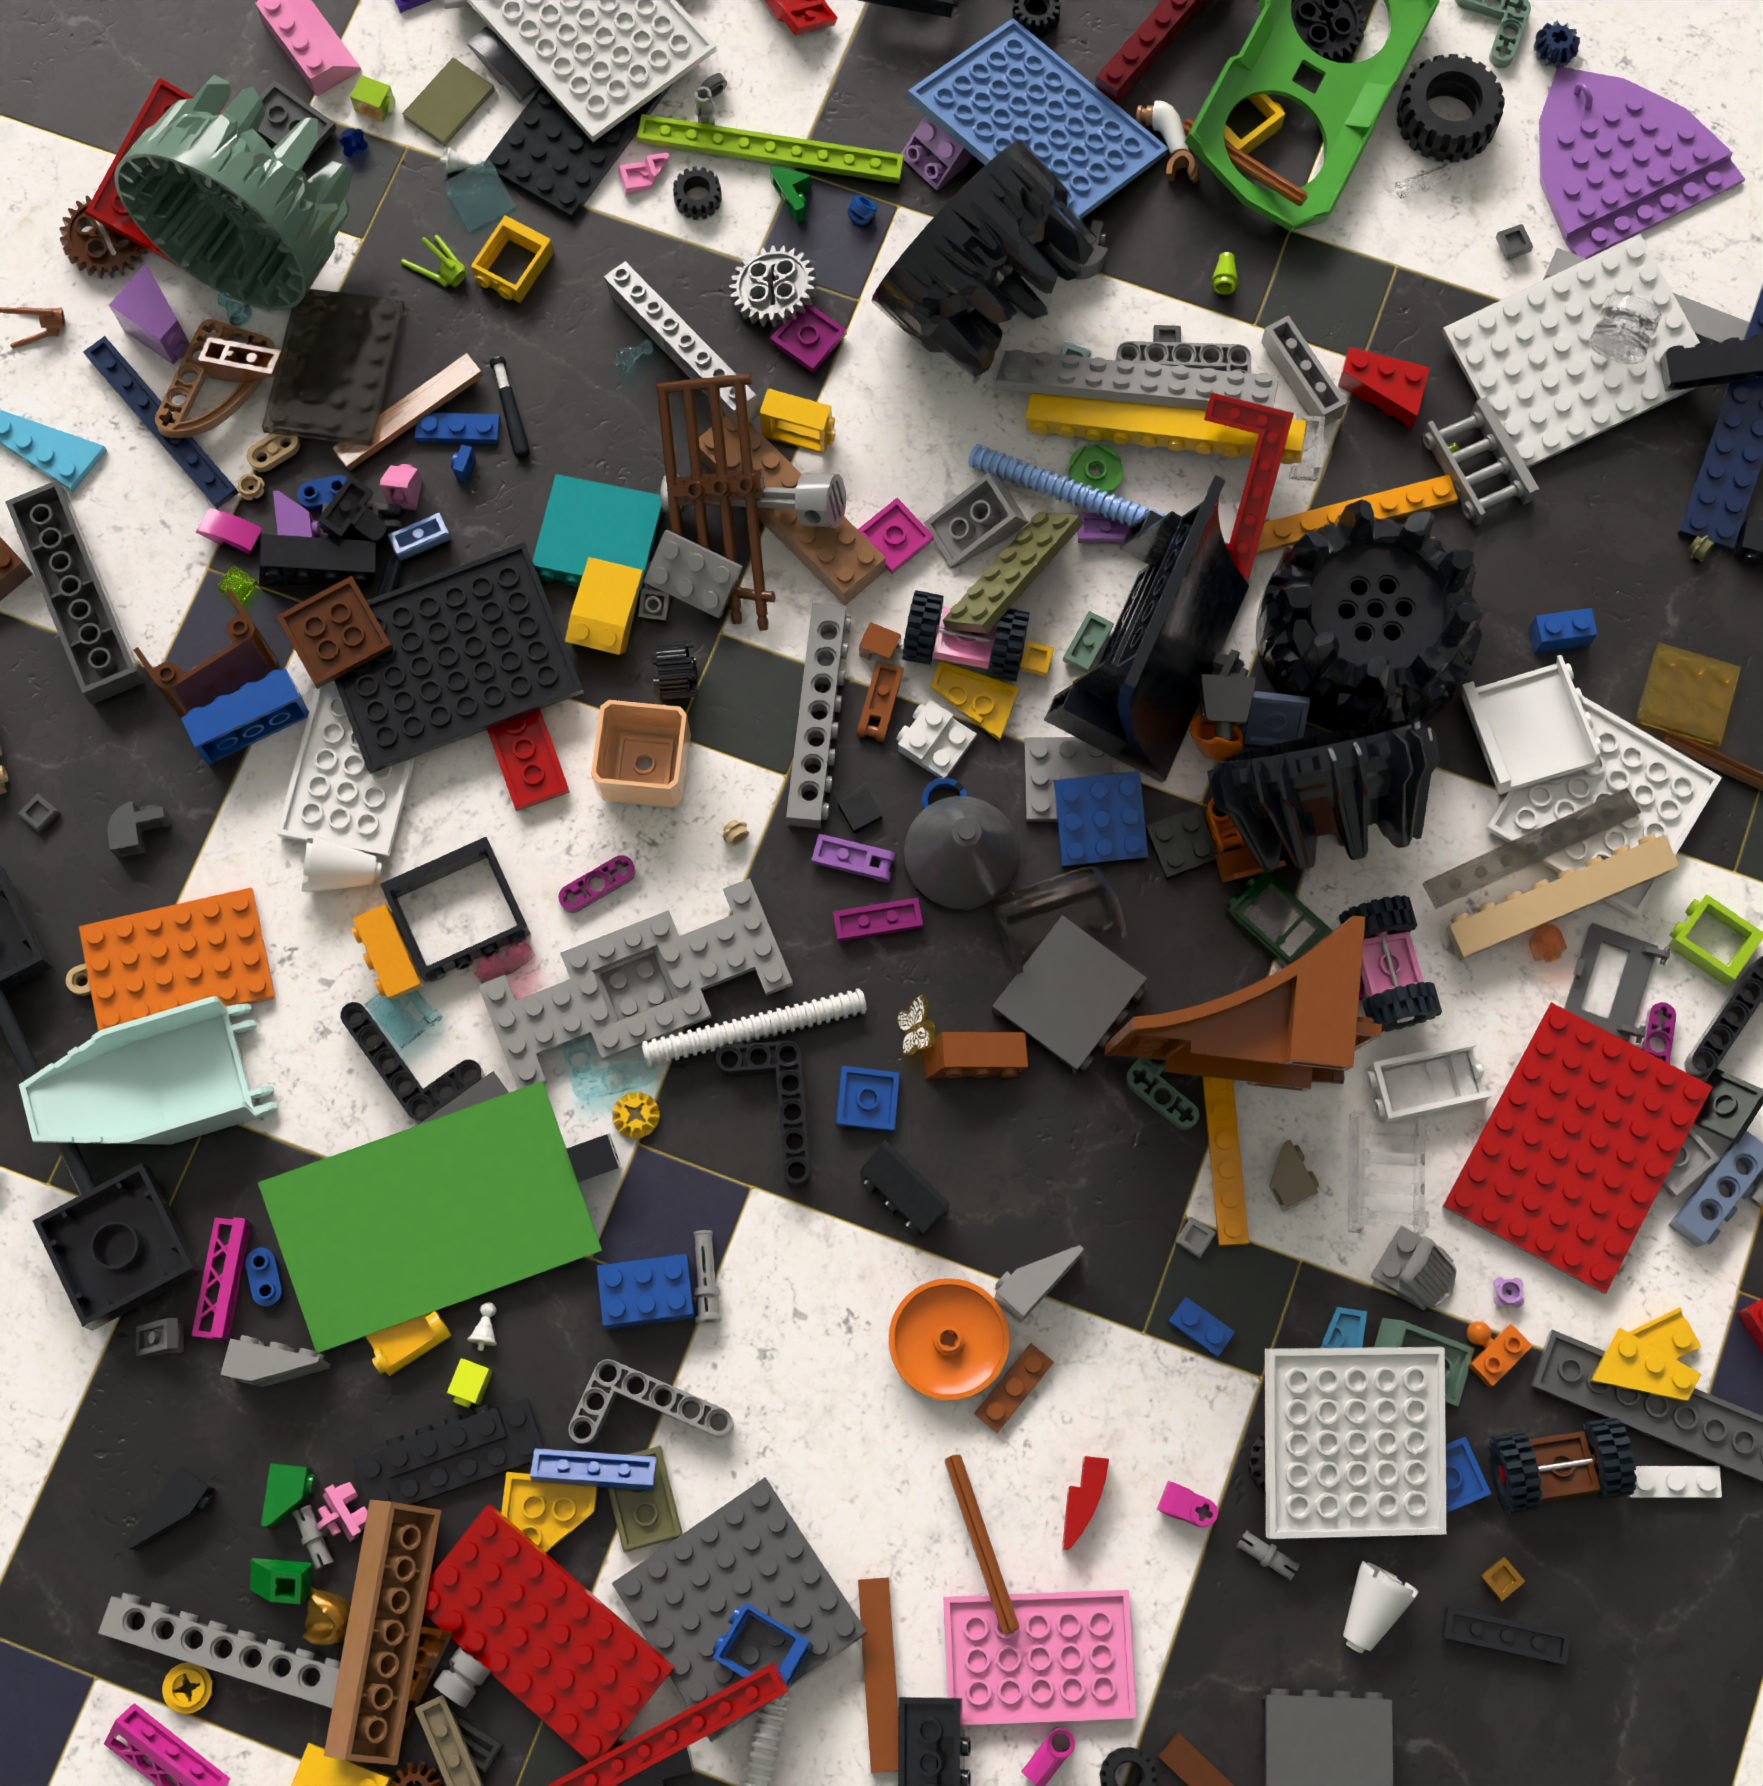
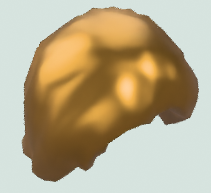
M311 1586L309 1592L310 1599L307 1605L308 1614L305 1619L307 1631L303 1638L311 1644L320 1646H332L342 1642L345 1639L350 1613L349 1602L337 1594L318 1590Z

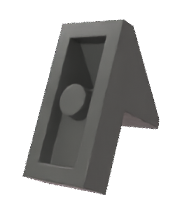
M165 1318L136 1326V1357L180 1354L184 1351L183 1324L178 1323V1318Z

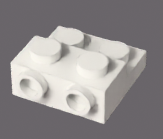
M929 700L926 706L921 703L912 716L916 720L910 728L905 725L896 738L899 741L898 752L938 778H948L976 739L977 733L953 719L952 713Z

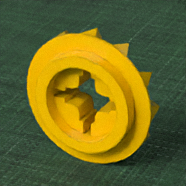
M640 1091L626 1093V1095L617 1100L612 1110L613 1123L616 1129L628 1138L638 1139L649 1135L654 1131L659 1122V1108L651 1096ZM642 1107L640 1113L645 1122L634 1119L628 1124L631 1115L626 1108L637 1110Z
M189 1662L181 1663L172 1668L166 1675L162 1687L166 1704L173 1711L181 1714L195 1713L205 1707L209 1698L213 1695V1680L208 1673V1669ZM186 1677L190 1683L200 1684V1686L192 1690L191 1699L187 1693H176V1690L185 1686Z

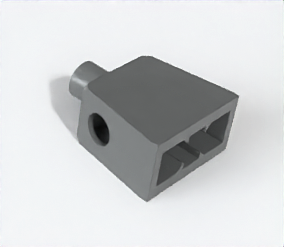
M1201 674L1197 678L1202 724L1215 725V737L1232 741L1233 726H1243L1246 724L1256 678Z

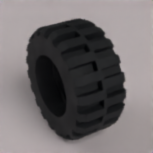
M1449 54V57L1438 55L1434 56L1432 62L1430 59L1423 61L1419 67L1414 68L1410 73L1409 78L1404 84L1397 106V125L1399 128H1402L1400 134L1405 141L1409 139V146L1414 151L1418 149L1421 151L1422 156L1426 158L1429 156L1436 158L1435 161L1443 162L1444 159H1447L1450 163L1459 162L1462 157L1464 160L1473 158L1475 153H1481L1486 149L1487 144L1491 143L1503 114L1505 98L1502 95L1503 89L1499 82L1495 83L1496 75L1492 71L1488 72L1486 65L1480 61L1477 64L1472 61L1473 58L1468 56L1460 58L1458 54ZM1438 96L1454 97L1464 102L1471 110L1473 116L1463 121H1449L1435 114L1427 101Z

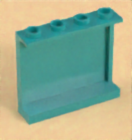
M556 474L532 560L539 579L546 582L558 580L563 581L568 586L579 587L588 557L644 570L638 597H641L643 581L660 516L664 517L665 513L661 506L660 495Z

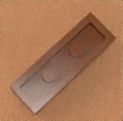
M1030 1343L975 1411L974 1415L998 1434L1053 1365L1054 1361Z

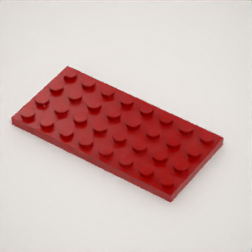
M491 1504L483 1509L430 1576L424 1614L440 1629L452 1631L451 1639L468 1654L472 1655L474 1659L483 1663V1666L491 1669V1675L588 1762L610 1751L675 1668L674 1665Z

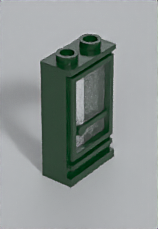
M1264 872L1261 876L1258 873L1255 874L1246 883L1245 886L1248 888L1242 896L1238 893L1235 894L1226 904L1229 909L1225 917L1282 968L1298 960L1306 951L1333 931L1278 882L1270 872Z

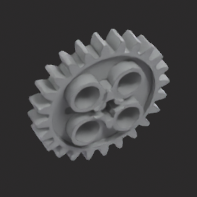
M773 245L770 252L767 253L764 248H761V255L757 256L752 252V260L742 259L744 267L735 268L737 275L731 276L733 284L729 285L732 293L730 296L737 312H741L743 319L749 317L752 324L760 320L762 327H764L767 321H771L772 326L775 327L777 320L781 319L785 325L787 317L790 316L796 320L795 313L797 311L805 313L803 305H812L810 297L817 295L815 287H818L817 276L810 259L806 260L804 253L797 255L795 248L790 250L789 253H787L785 246H782L780 251H776ZM773 267H775V268H774V276H775V279H776V280L774 281V283H773V277H772V268H773ZM773 290H774V294H775V304H774V305H773V299H774V298H773V295H772V293H771Z

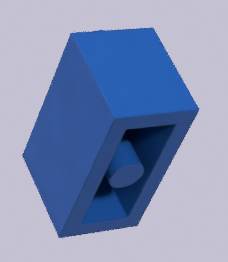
M1592 608L1537 615L1529 626L1534 654L1590 646L1597 636Z

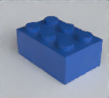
M687 1254L597 1265L602 1322L606 1330L694 1319L696 1317L690 1262Z

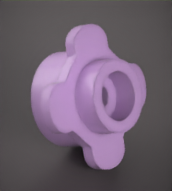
M1502 1277L1494 1280L1493 1286L1496 1288L1494 1303L1496 1306L1513 1305L1518 1308L1523 1305V1282L1521 1279L1504 1280ZM1506 1290H1510L1511 1295H1507Z

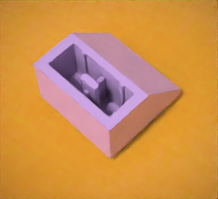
M926 115L901 152L904 155V160L935 190H939L963 170L973 157L969 151Z

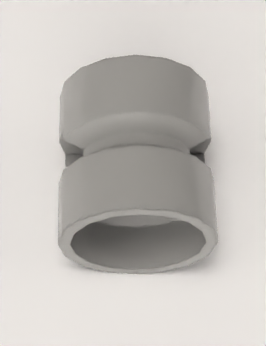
M459 1647L449 1661L451 1668L443 1670L433 1685L449 1699L466 1708L476 1694L474 1687L482 1685L492 1670L483 1666V1663L477 1661L472 1655Z

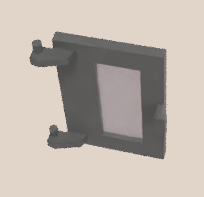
M1592 923L1581 956L1577 960L1573 973L1574 978L1564 1009L1627 1042L1630 1039V1035L1637 1037L1635 1042L1641 1044L1642 1038L1646 1033V1027L1640 1025V1028L1633 1027L1654 958H1661L1660 964L1665 965L1670 956V948L1658 949V946Z

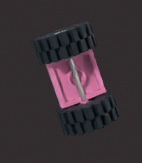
M915 590L907 620L902 660L931 665L932 658L986 669L989 667V677L1017 681L1030 612L1009 608L987 634L947 629L942 621L951 609L943 607L944 596Z
M1396 895L1391 898L1389 896L1383 897L1379 900L1374 899L1368 903H1361L1357 907L1353 906L1349 910L1343 911L1339 915L1340 924H1343L1352 916L1365 917L1361 975L1368 997L1366 1000H1363L1366 1017L1373 1018V1023L1382 1024L1381 1032H1389L1394 1029L1399 1030L1404 1027L1415 1026V1024L1424 1023L1426 1020H1432L1435 1016L1441 1015L1442 1009L1435 984L1431 982L1424 983L1410 936L1411 930H1415L1418 926L1410 897L1405 895L1401 897Z

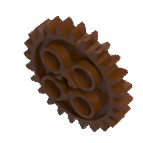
M87 195L86 204L83 205L81 202L76 201L77 210L68 208L71 218H62L65 226L59 229L63 235L60 237V242L64 246L63 251L65 255H69L68 258L71 264L77 263L79 271L86 268L88 276H92L97 271L99 278L102 279L104 273L108 272L112 279L117 270L124 276V268L127 266L129 269L134 270L132 262L142 263L143 261L139 253L147 254L148 251L146 248L103 225L116 252L115 255H111L97 222L84 215L91 202V198ZM85 227H93L90 231H82ZM123 239L129 240L126 244H118ZM95 250H104L101 254H92Z

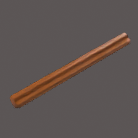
M1191 119L1185 120L1183 124L1185 135H1188L1194 123ZM1225 141L1227 154L1234 166L1297 206H1302L1305 203L1308 194L1304 190Z
M952 1455L946 1458L944 1463L999 1626L1003 1634H1010L1019 1629V1624L961 1455Z

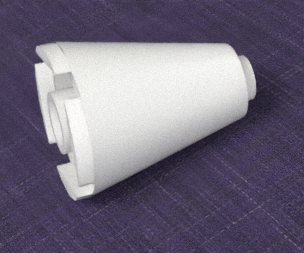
M315 835L307 836L302 892L373 885L374 879L380 880L381 863L376 862V856Z
M1362 1561L1343 1636L1348 1639L1346 1645L1359 1653H1363L1365 1649L1371 1651L1414 1601L1419 1591L1407 1582L1404 1586L1401 1585L1402 1582L1397 1579V1576L1381 1567Z

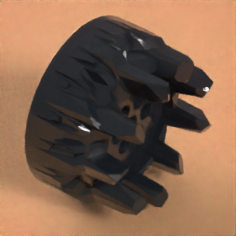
M1020 139L1010 144L988 162L937 213L891 267L875 290L871 301L926 350L932 353H945L958 366L976 378L991 367L995 351L1000 345L1003 333L998 323L1006 322L1016 317L1018 311L1013 305L1032 320L1048 315L1045 304L1022 277L1043 293L1052 294L1057 276L1066 281L1081 276L1080 264L1084 265L1087 263L1094 250L1092 245L1097 237L1069 206L1067 188L1058 180L1040 157Z
M1361 499L1346 505L1333 525L1326 524L1316 531L1307 532L1294 545H1288L1285 548L1259 603L1256 618V644L1262 667L1274 690L1278 694L1310 697L1307 720L1315 725L1334 732L1409 719H1420L1423 724L1441 712L1455 697L1463 684L1482 638L1479 624L1483 612L1471 595L1476 575L1473 564V552L1470 549H1455L1447 553L1442 548L1441 541H1437L1434 536L1430 537L1435 518L1430 511L1416 512L1410 515L1405 524H1397L1391 519H1378L1374 517L1371 504ZM1387 587L1392 593L1385 594L1379 588ZM1358 588L1363 592V595H1356L1351 589ZM1402 609L1407 612L1408 616H1400L1396 610ZM1367 611H1376L1380 617L1373 618ZM1339 612L1349 613L1351 619L1342 618ZM1391 633L1397 640H1388L1384 634ZM1362 634L1367 637L1368 641H1359L1355 635Z

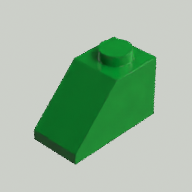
M270 1463L261 1526L274 1528L308 1501L309 1493L314 1492L316 1476L312 1475L313 1469Z

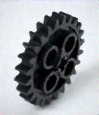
M1292 0L1291 2L1292 20L1303 42L1321 57L1331 61L1334 57L1338 63L1343 56L1349 58L1351 52L1357 50L1359 43H1361L1364 37L1363 33L1366 25L1363 22L1366 15L1360 14L1363 6H1355L1356 0Z

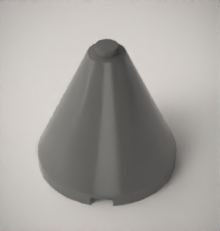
M969 796L944 798L926 807L911 824L904 846L905 867L914 887L929 898L930 902L951 910H973L993 902L1010 885L1019 860V846L1016 833L1006 816L990 803Z

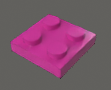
M898 498L894 499L857 529L886 557V569L891 574L934 541V536Z

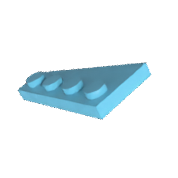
M3 410L0 411V444L53 480H58L62 486L74 492L107 451L105 446Z

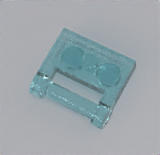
M417 990L406 996L424 1016L418 1022L398 999L390 1001L386 995L381 997L377 993L364 1004L401 1050L428 1028L436 1025L443 1017L437 1009L433 1010Z

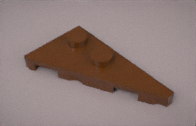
M421 1627L402 1738L412 1720L415 1708L418 1707L452 1636V1631Z

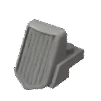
M1401 1225L1371 1273V1278L1396 1292L1398 1297L1424 1311L1426 1307H1437L1452 1295L1457 1270L1453 1264L1454 1260L1432 1239L1426 1236L1421 1237Z

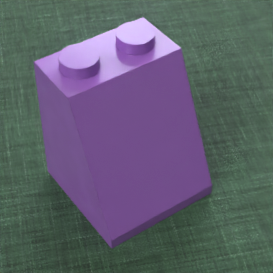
M143 265L109 306L123 331L174 365L178 359L184 357L190 342L150 269Z

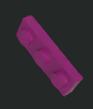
M918 898L833 911L838 942L923 928Z

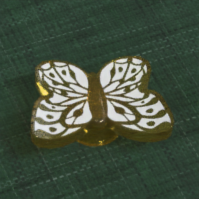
M916 996L909 1005V1011L901 1010L898 1012V1025L906 1034L902 1043L903 1054L908 1056L913 1055L917 1050L930 1049L935 1044V1026L932 1021L927 1020L929 1002L926 996Z

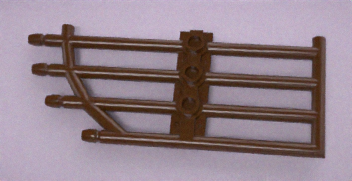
M753 373L656 383L671 532L683 537L680 505L694 504L698 545L710 550L705 503L720 502L725 558L737 563L731 501L745 499L754 590L739 587V579H737L729 597L730 609L732 610L731 620L733 624H741L740 598L755 601L759 631L768 630L767 602L774 603L776 596L773 591H765L756 498H765V482L762 477V469L754 470L745 386L754 384ZM734 387L742 471L728 472L720 397V388ZM708 389L717 473L702 475L694 391ZM683 392L691 476L677 477L669 393Z

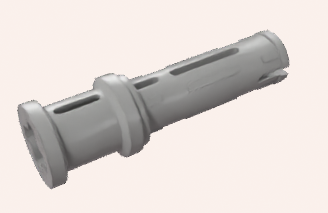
M711 1230L694 1232L698 1288H695L694 1291L698 1307V1316L695 1317L696 1323L722 1321V1315L719 1314L718 1309L720 1290L719 1287L715 1286L713 1231Z

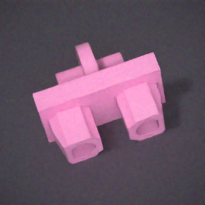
M350 1482L336 1488L332 1484L325 1488V1493L322 1495L332 1514H330L326 1505L319 1508L318 1512L323 1519L316 1526L319 1531L328 1528L331 1534L335 1536L341 1532L336 1524L338 1522L351 1543L365 1529L368 1511L365 1507H362L350 1514L346 1505L357 1499L355 1489Z

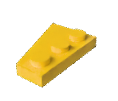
M942 660L939 661L930 684L931 690L1000 742L1020 688Z
M1618 1328L1590 1382L1604 1383L1617 1386L1618 1388L1632 1389L1686 1402L1689 1400L1702 1374L1622 1328Z

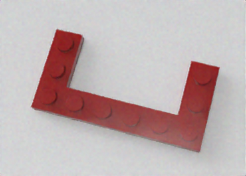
M1211 392L1204 418L1205 421L1259 434L1230 542H1225L1238 570L1243 577L1249 578L1294 413Z

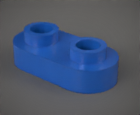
M335 475L305 482L297 490V499L300 505L308 511L321 510L323 504L330 503L338 491L333 490L334 487L343 485L347 478L342 475ZM309 491H315L313 496H306Z
M263 1247L256 1248L248 1254L245 1262L251 1294L254 1301L260 1306L266 1308L274 1307L281 1302L284 1295L276 1255L269 1249ZM264 1257L265 1264L262 1267H257L256 1260ZM270 1286L271 1293L268 1296H263L262 1289Z

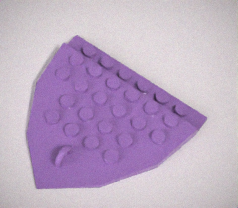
M1558 66L1539 119L1540 185L1562 237L1573 254L1588 259L1745 181L1744 176L1731 160L1733 152L1685 107L1624 78Z

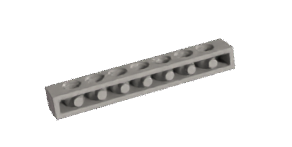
M626 261L604 276L610 296L690 379L736 375ZM745 385L749 422H751L760 415V406L756 394ZM734 387L720 388L722 412L738 427ZM708 389L702 390L709 397Z
M812 603L786 814L788 826L821 829L822 820L828 819L829 803H824L825 793H831L832 776L827 775L828 767L834 766L835 749H831L832 739H837L839 722H834L835 712L840 713L842 696L837 695L838 686L844 685L845 669H840L841 659H847L848 643L843 641L844 633H850L851 616H846V606ZM827 632H832L836 635L832 640H826L822 636ZM825 658L831 659L833 661V663L830 666H822L819 664V662ZM819 685H827L830 688L825 693H819L815 689ZM817 711H822L827 714V716L821 720H817L812 717V715ZM813 738H820L824 741L818 747L809 744ZM809 765H818L821 768L819 772L814 774L806 771ZM811 791L818 796L812 801H807L803 799V794Z
M123 1592L122 1597L111 1596L98 1632L99 1634L330 1708L333 1707L341 1661L326 1657L325 1662L313 1659L315 1656L313 1652L297 1648L296 1653L284 1650L285 1643L268 1639L267 1644L256 1641L257 1635L239 1629L238 1634L227 1632L228 1625L210 1620L209 1625L197 1622L199 1618L197 1615L181 1611L180 1615L177 1616L168 1613L169 1606L152 1602L149 1607L140 1604V1597ZM141 1612L145 1617V1623L141 1629L137 1630L133 1625V1619L136 1614ZM167 1622H171L174 1626V1633L169 1639H165L162 1635V1627ZM199 1631L203 1635V1643L199 1648L195 1649L191 1645V1636L194 1632ZM225 1640L232 1644V1653L227 1658L222 1657L220 1654V1645ZM257 1649L261 1653L262 1660L254 1668L249 1663V1655L253 1650ZM282 1659H287L291 1664V1670L285 1677L281 1676L278 1672V1664ZM312 1668H316L320 1673V1681L315 1686H311L307 1681V1673Z

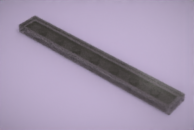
M1628 788L1623 789L1424 881L1422 885L1435 909L1441 908L1635 818L1641 814V811Z

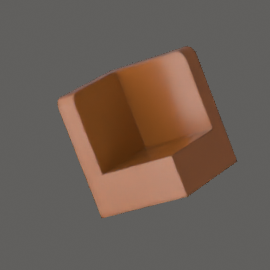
M870 622L859 645V656L870 660L872 654L890 660L895 649H899L901 645V634Z

